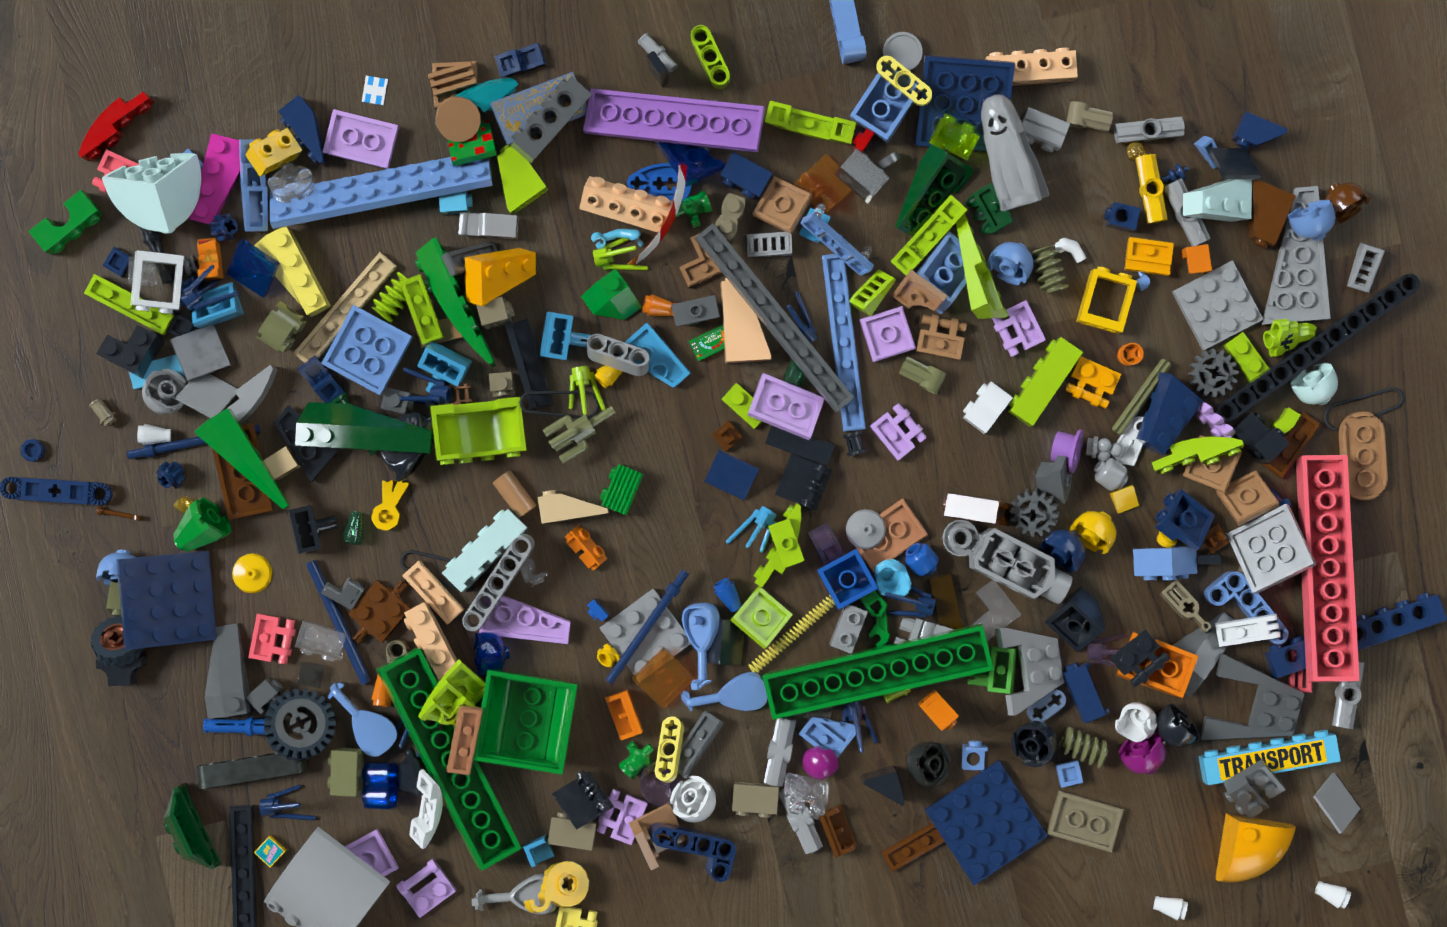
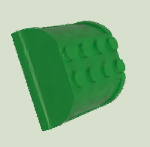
M488 669L481 707L483 712L473 760L563 775L578 684L559 679Z

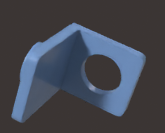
M969 741V744H962L963 770H984L985 751H988V747L982 744V741ZM972 752L977 753L980 757L978 764L970 765L967 762L968 754Z

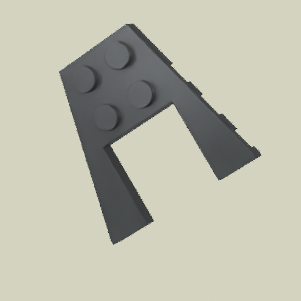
M1221 653L1216 670L1218 677L1258 684L1248 724L1204 716L1200 739L1293 736L1304 693L1293 686L1268 676L1264 672Z

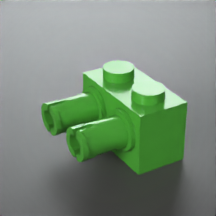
M992 647L989 652L994 670L989 671V673L969 675L968 677H975V680L968 679L967 683L968 685L986 686L988 692L1013 694L1018 649Z

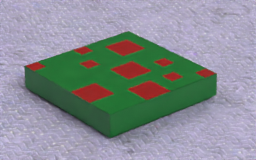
M489 119L480 121L479 129L472 138L463 142L448 140L453 167L497 155Z

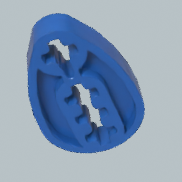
M660 163L642 168L629 176L627 186L634 190H644L648 194L657 197L664 196L673 201L676 186L672 190H668L667 186H662L661 190H657L653 183H657V179H662V183H668V179H673V183L677 184L679 165L675 163ZM688 172L686 174V184H688V187L684 189L681 203L684 199L688 198L691 192V178ZM635 178H639L640 182L648 183V185H640L639 189H635L631 182H635Z

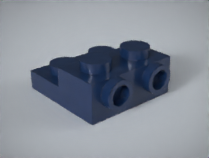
M1182 489L1173 494L1169 493L1163 500L1164 509L1160 510L1155 517V520L1158 521L1155 528L1172 541L1178 538L1196 551L1201 547L1215 515Z

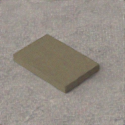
M1058 790L1046 833L1112 853L1124 809Z

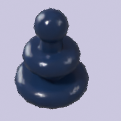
M1177 163L1175 164L1176 171L1169 169V175L1162 176L1160 180L1163 184H1166L1169 180L1175 182L1177 177L1185 181V172L1189 171L1188 167L1182 169L1181 165Z

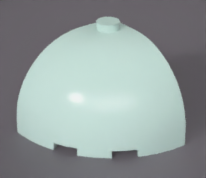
M177 153L170 154L171 158H163L161 160H158L157 156L138 161L139 165L129 168L122 166L102 177L111 201L128 220L147 230L159 231L165 234L172 233L192 214L199 199L201 168L197 154Z

